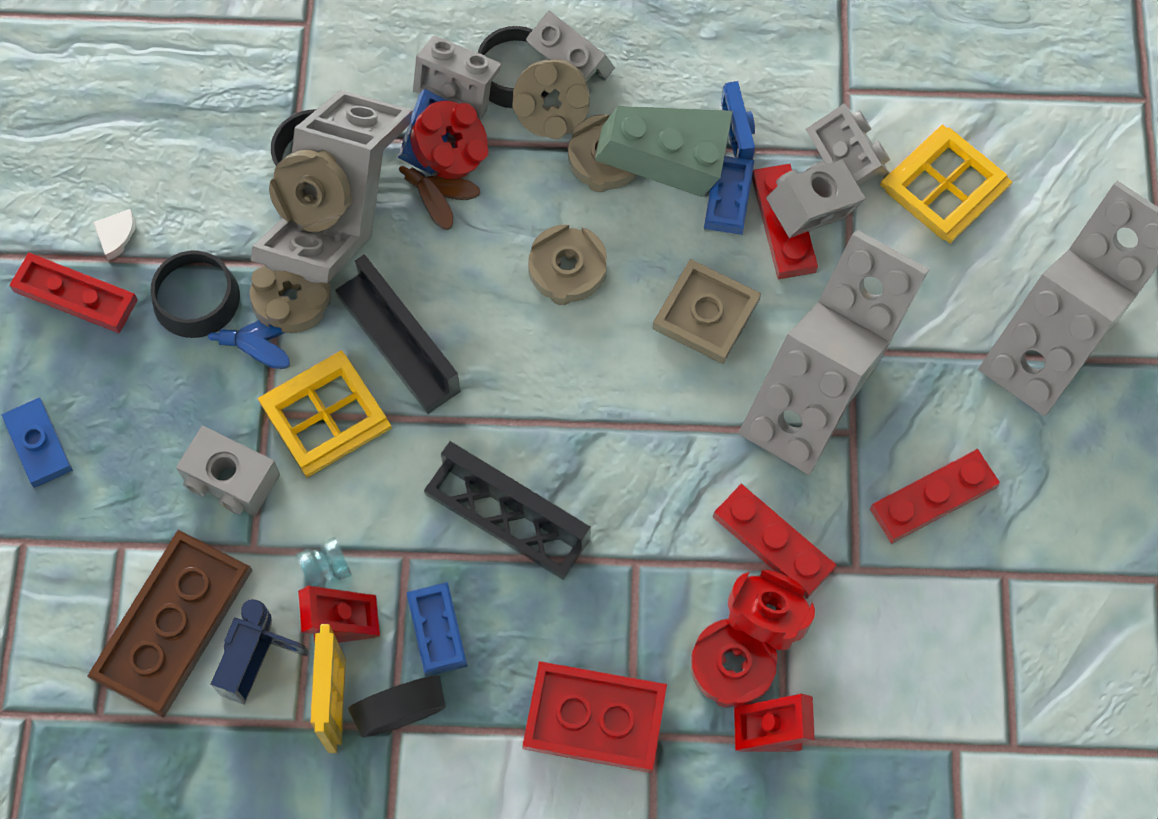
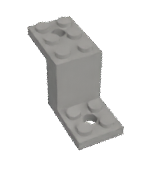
M339 90L296 126L292 153L299 150H313L316 152L325 150L330 152L348 178L352 204L336 224L319 232L301 229L303 225L297 224L293 220L287 222L282 218L252 246L251 261L264 264L273 271H287L301 275L310 282L328 283L372 236L383 150L411 124L412 110ZM307 183L302 188L304 194H311L314 199H317L316 194L318 192L316 188Z
M1117 180L1069 250L1041 275L977 370L1040 414L1046 416L1093 350L1118 323L1157 269L1158 207ZM1129 228L1133 230L1138 238L1137 245L1132 248L1122 246L1117 239L1119 229ZM1034 350L1039 352L1045 360L1044 368L1035 369L1029 366L1025 359L1026 351Z
M856 230L852 234L818 303L787 334L738 434L810 475L848 404L877 369L930 269ZM864 278H877L883 286V293L880 295L869 293L864 287ZM790 410L797 413L801 418L802 426L792 427L787 424L783 415L784 411Z

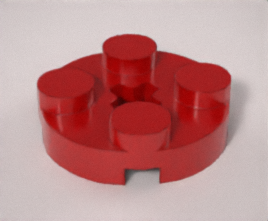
M453 101L432 103L418 116L410 133L412 150L417 160L425 168L430 166L433 170L439 172L437 176L444 179H459L469 175L488 156V140L485 128L477 117L475 108L468 103L458 104ZM446 132L454 136L456 140L455 148H452L449 142H443L442 137Z
M762 570L760 576L748 577L750 572L742 574L736 579L728 597L727 605L730 611L728 622L732 628L745 632L759 641L769 643L770 646L777 650H787L792 646L793 642L801 640L807 634L815 617L813 602L809 607L808 602L804 598L806 590L798 582L779 572ZM771 604L776 608L775 610H772L768 608L767 605Z
M728 618L712 623L705 628L699 635L691 654V673L697 687L707 698L725 708L756 702L767 693L776 675V649L770 646L769 643L759 641L745 632L732 628ZM731 652L734 657L740 655L744 657L745 661L741 664V672L735 673L733 670L727 671L723 665L727 661L725 654Z

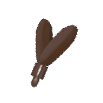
M403 165L399 167V172L405 175L404 180L418 188L420 197L432 220L445 230H449L453 226V213L445 198L470 200L480 195V188L469 180L460 178L444 179L439 176L426 177L425 174L414 167L410 169Z

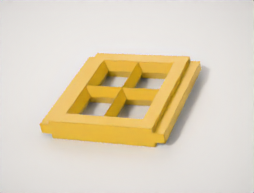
M942 124L881 181L880 186L885 189L889 196L938 237L951 244L1012 185L1013 181L1007 177L1004 171L955 131ZM949 148L962 158L964 162L945 178L931 164ZM971 166L984 176L986 180L967 196L952 183ZM925 170L940 185L921 201L907 190L906 187ZM945 189H948L962 203L943 220L928 205Z
M342 350L257 398L306 478L392 429L387 417ZM342 376L352 393L326 408L315 390ZM308 395L318 413L292 428L281 410ZM357 399L368 417L341 432L330 414ZM324 419L334 437L307 452L297 433Z
M321 624L320 633L315 634L310 723L328 753H337V745H342L346 658L330 624Z

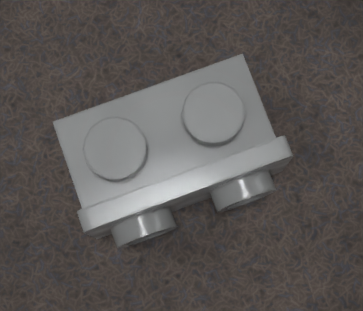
M551 11L545 14L526 38L528 44L548 60L561 59L573 64L585 76L586 82L595 72L606 80L615 69L606 54Z
M433 36L416 55L413 92L420 94L424 89H427L448 101L458 104L468 103L475 108L477 117L481 119L487 112L491 82L499 73L501 64L482 54Z
M844 103L805 129L825 163L830 164L843 159L858 186L877 174L885 178L890 173L885 163L890 161V158L879 141L872 144L866 134L872 129L860 110L853 113Z

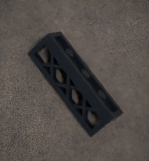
M364 254L355 260L358 275L335 289L336 295L426 413L429 414L461 392L458 372Z
M449 441L441 452L442 465L424 489L425 495L564 580L591 540V526ZM451 472L465 481L467 493L449 497L438 489ZM470 485H472L480 491L471 492ZM488 497L495 499L499 502L502 515L483 518L476 513L473 500ZM469 501L470 509L461 503ZM505 506L514 512L506 514ZM525 518L534 523L536 536L519 540L511 535L508 522ZM503 523L505 530L495 524ZM540 528L549 534L541 535ZM561 540L573 548L560 565L546 556L543 543ZM538 544L540 552L530 546Z

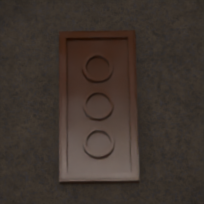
M177 530L87 677L164 718L253 571L252 568L214 547Z

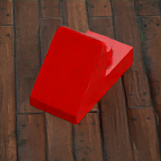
M307 586L298 590L301 633L313 634L314 643L315 634L320 633L321 624H330L338 643L372 639L380 636L376 595Z
M801 693L734 707L735 751H801L802 743L815 741L813 696Z

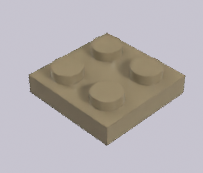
M690 259L653 321L652 329L724 364L758 305L761 293Z

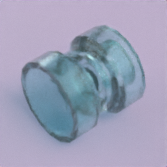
M335 537L324 541L320 550L312 551L306 549L296 554L309 586L324 588L326 582L332 577L342 580L352 575Z

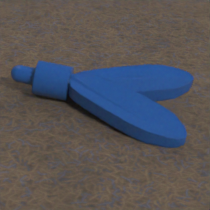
M258 320L241 328L238 332L237 330L220 329L219 333H210L208 335L209 340L219 341V345H237L240 350L268 367L286 369L290 366L289 357L285 351L267 341L286 333L282 332L279 327H274L270 324L268 327Z

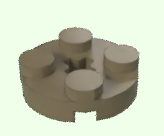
M561 59L538 61L529 65L520 74L513 91V110L521 124L530 132L551 139H559L573 132L576 126L584 121L589 110L590 92L585 76L573 64ZM556 89L560 92L558 100L562 103L558 107L552 105L548 108L544 105L545 99L541 96V93L544 90L551 93Z
M604 114L592 116L578 124L572 133V139L568 147V162L572 172L580 181L587 184L595 192H605L608 189L620 188L638 176L595 161L601 128L610 117V115Z
M299 150L285 157L274 169V177L269 185L271 201L282 218L287 222L293 220L297 224L303 225L301 228L303 230L319 232L332 227L341 219L352 204L348 178L343 169L337 164L335 157L328 151ZM307 183L316 188L318 192L316 194L317 199H314L311 194H304L302 188Z
M557 225L542 232L531 246L532 250L528 260L530 279L535 288L544 296L551 298L555 304L566 305L570 302L586 299L594 294L606 279V249L599 237L588 229L582 227L581 231L569 228V225ZM566 257L568 260L575 258L578 262L574 264V269L563 270L559 268L561 266L560 258Z
M265 265L256 269L252 274L250 288L252 309L258 320L268 327L270 324L281 328V331L286 333L308 330L322 320L324 311L327 309L328 304L330 305L331 290L329 282H310L301 275L287 271H273ZM287 289L299 290L295 300L290 301L288 296L280 297V295Z

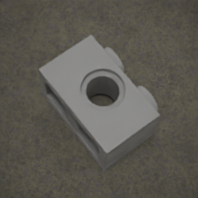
M843 159L830 164L820 161L799 174L797 170H792L782 175L776 181L777 187L766 197L789 238L845 219L866 199Z
M201 426L176 466L184 480L183 486L201 497H205L209 493L219 498L220 505L238 515L245 511L256 516L280 476L274 460L205 426ZM229 468L236 469L232 478L225 481L217 480L223 470Z

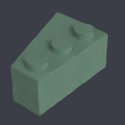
M617 106L601 128L595 161L703 197L721 177L733 111Z

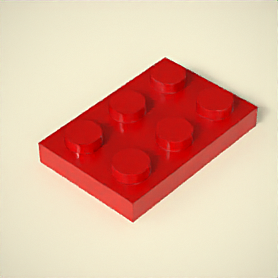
M539 661L522 748L523 750L652 773L667 684Z

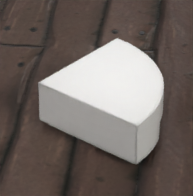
M131 209L93 222L108 261L119 256L125 250V245L135 231L136 223Z

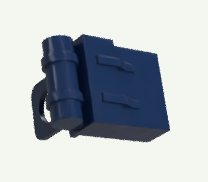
M255 599L247 600L243 604L241 609L242 619L234 617L224 640V654L210 684L220 696L244 705L271 644L303 656H308L309 654L305 645L269 632L272 625V616L264 603Z

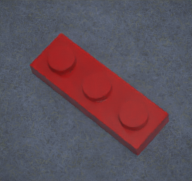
M791 163L754 169L752 173V182L778 280L813 274L817 272L818 268L809 231L789 238L766 199L777 187L776 181L782 175L792 171Z
M29 252L9 285L14 293L119 334L138 301L135 293Z
M976 449L873 503L870 511L890 543L893 544L997 489L1000 481L979 449Z
M742 483L713 513V518L775 572L782 573L798 582L806 590L804 595L806 599L818 589L837 566Z

